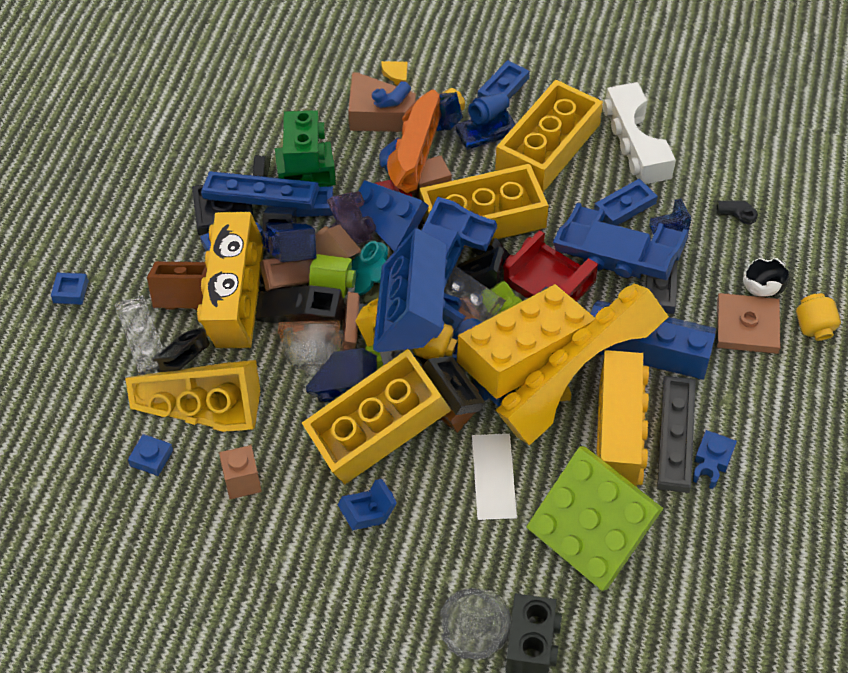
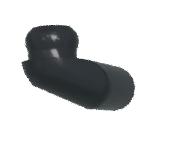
M742 200L717 201V215H733L740 222L747 225L756 222L758 212L748 202Z

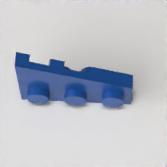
M366 180L363 181L351 204L394 252L415 227H418L429 207L423 200Z

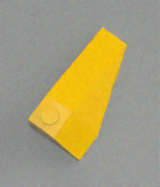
M256 360L228 362L125 378L130 409L161 417L169 416L185 420V423L213 427V430L222 432L251 430L255 428L260 397Z

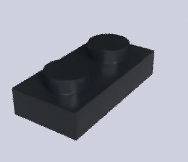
M453 356L431 358L426 361L423 369L455 415L481 411L486 402Z

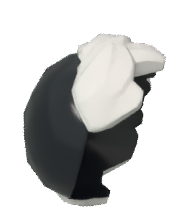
M759 258L752 261V264H749L748 268L745 269L743 282L746 289L754 296L774 297L786 289L790 282V276L784 263L778 258H773V260Z

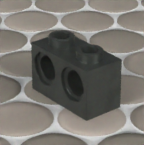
M515 593L505 673H548L549 666L556 667L559 645H552L553 633L560 634L562 613L555 612L557 599ZM533 616H538L542 618L545 622L541 624H534L530 622L528 619ZM533 648L538 650L541 655L530 657L524 651Z

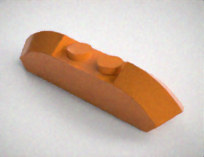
M435 89L421 96L405 112L402 118L404 121L402 139H397L396 149L388 157L387 170L389 177L397 188L406 193L412 192L418 187L441 117L440 94Z

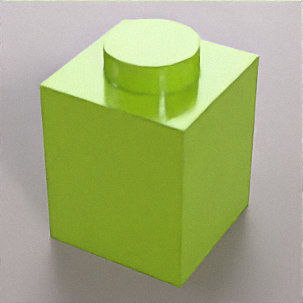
M321 254L315 256L310 265L309 286L341 289L343 298H345L349 288H354L356 270H352L351 258Z

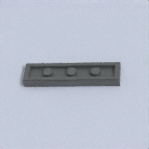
M664 376L657 489L690 493L696 379Z

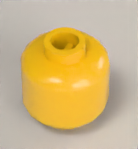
M822 293L803 298L801 304L796 309V316L802 334L807 337H815L816 341L833 337V331L838 329L841 324L835 301L830 297H825Z
M444 323L440 335L437 338H432L423 348H414V355L425 360L452 356L458 340L453 338L454 331L452 326Z

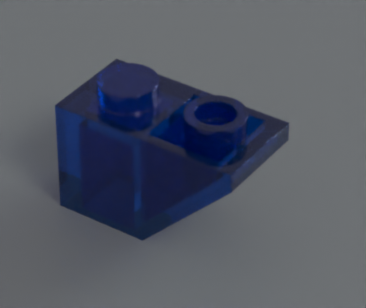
M265 223L266 231L262 232L263 247L280 262L317 259L315 229L308 224Z
M364 348L334 352L307 384L306 393L317 397L320 402H332L377 370V355Z

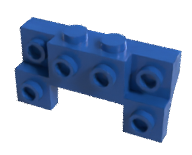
M437 197L421 231L446 244V259L448 262L445 268V279L447 284L464 245L486 251L496 231L497 223L495 220L485 218L465 209L452 200ZM444 293L445 303L459 311L462 304L460 298Z
M577 202L569 219L564 225L559 227L553 241L556 251L583 258L584 262L589 258L598 263L597 270L606 269L614 271L617 275L625 278L631 276L641 278V275L644 274L668 280L675 260L679 261L689 235L688 230L683 229L680 232L665 228L664 224L659 223L653 238L650 239V235L647 233L604 223V209L600 208L597 211L582 207L581 203Z

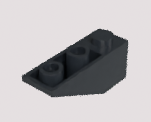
M310 285L258 291L255 321L340 332L345 302L341 289Z

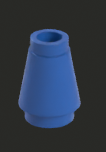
M505 93L475 98L468 107L469 116L476 124H487L508 108L510 101Z

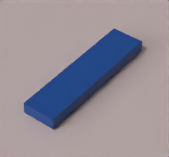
M209 171L201 194L203 199L313 210L319 185L318 182Z

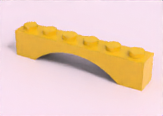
M635 283L627 286L619 293L618 298L612 304L601 309L596 314L595 319L589 325L578 330L566 346L555 351L542 368L532 372L519 389L508 394L495 411L515 436L530 446L553 424L556 409L564 390L573 376L587 361L600 351L616 343L631 339L647 338L669 316L650 289Z

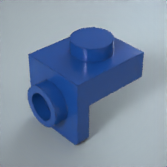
M383 479L375 480L369 491L342 496L338 503V507L352 531L385 524L396 506V500Z

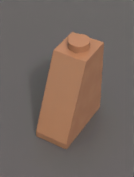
M352 72L348 110L350 131L402 132L404 122L402 118L408 108L416 102V93L410 91L398 106L379 108L372 99L373 91L383 88L387 94L393 92L397 86Z

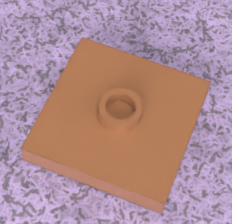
M719 293L717 298L716 348L778 354L780 350L779 299Z

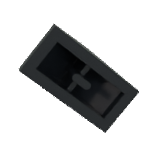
M499 246L458 264L451 288L456 291L481 296L500 283L502 278L504 249Z

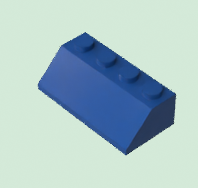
M416 227L382 265L373 350L377 352L423 348L432 338H437L444 327L442 317L445 306V268L448 262L446 259V244Z
M597 300L593 305L591 315L595 317L601 309L608 307L612 303ZM668 317L647 338L631 339L616 343L600 351L598 354L604 355L605 350L643 353V365L704 380L716 328Z

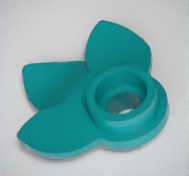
M371 241L363 247L360 255L352 260V270H356L354 293L363 295L372 288L374 282L380 283L382 265L387 261L388 247L385 244Z

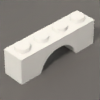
M635 82L609 87L606 92V100H603V112L611 120L613 134L618 135L622 154L628 157L631 174L636 175L637 179L640 178L645 184L672 179L676 159L667 141L652 138L641 132L636 126L644 120L647 99L639 83Z

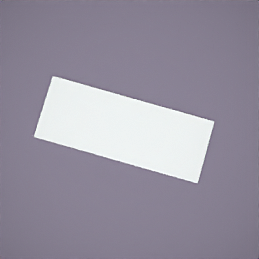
M510 434L472 435L477 520L517 518Z

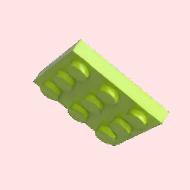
M580 446L526 528L600 590L604 591L610 587L664 508L588 448Z

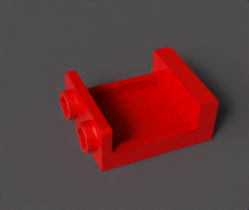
M540 230L533 237H528L515 255H510L503 265L504 281L507 282L510 288L526 298H530L556 284L577 302L596 282L598 263L588 258L582 265H579L546 245L544 242L545 233Z

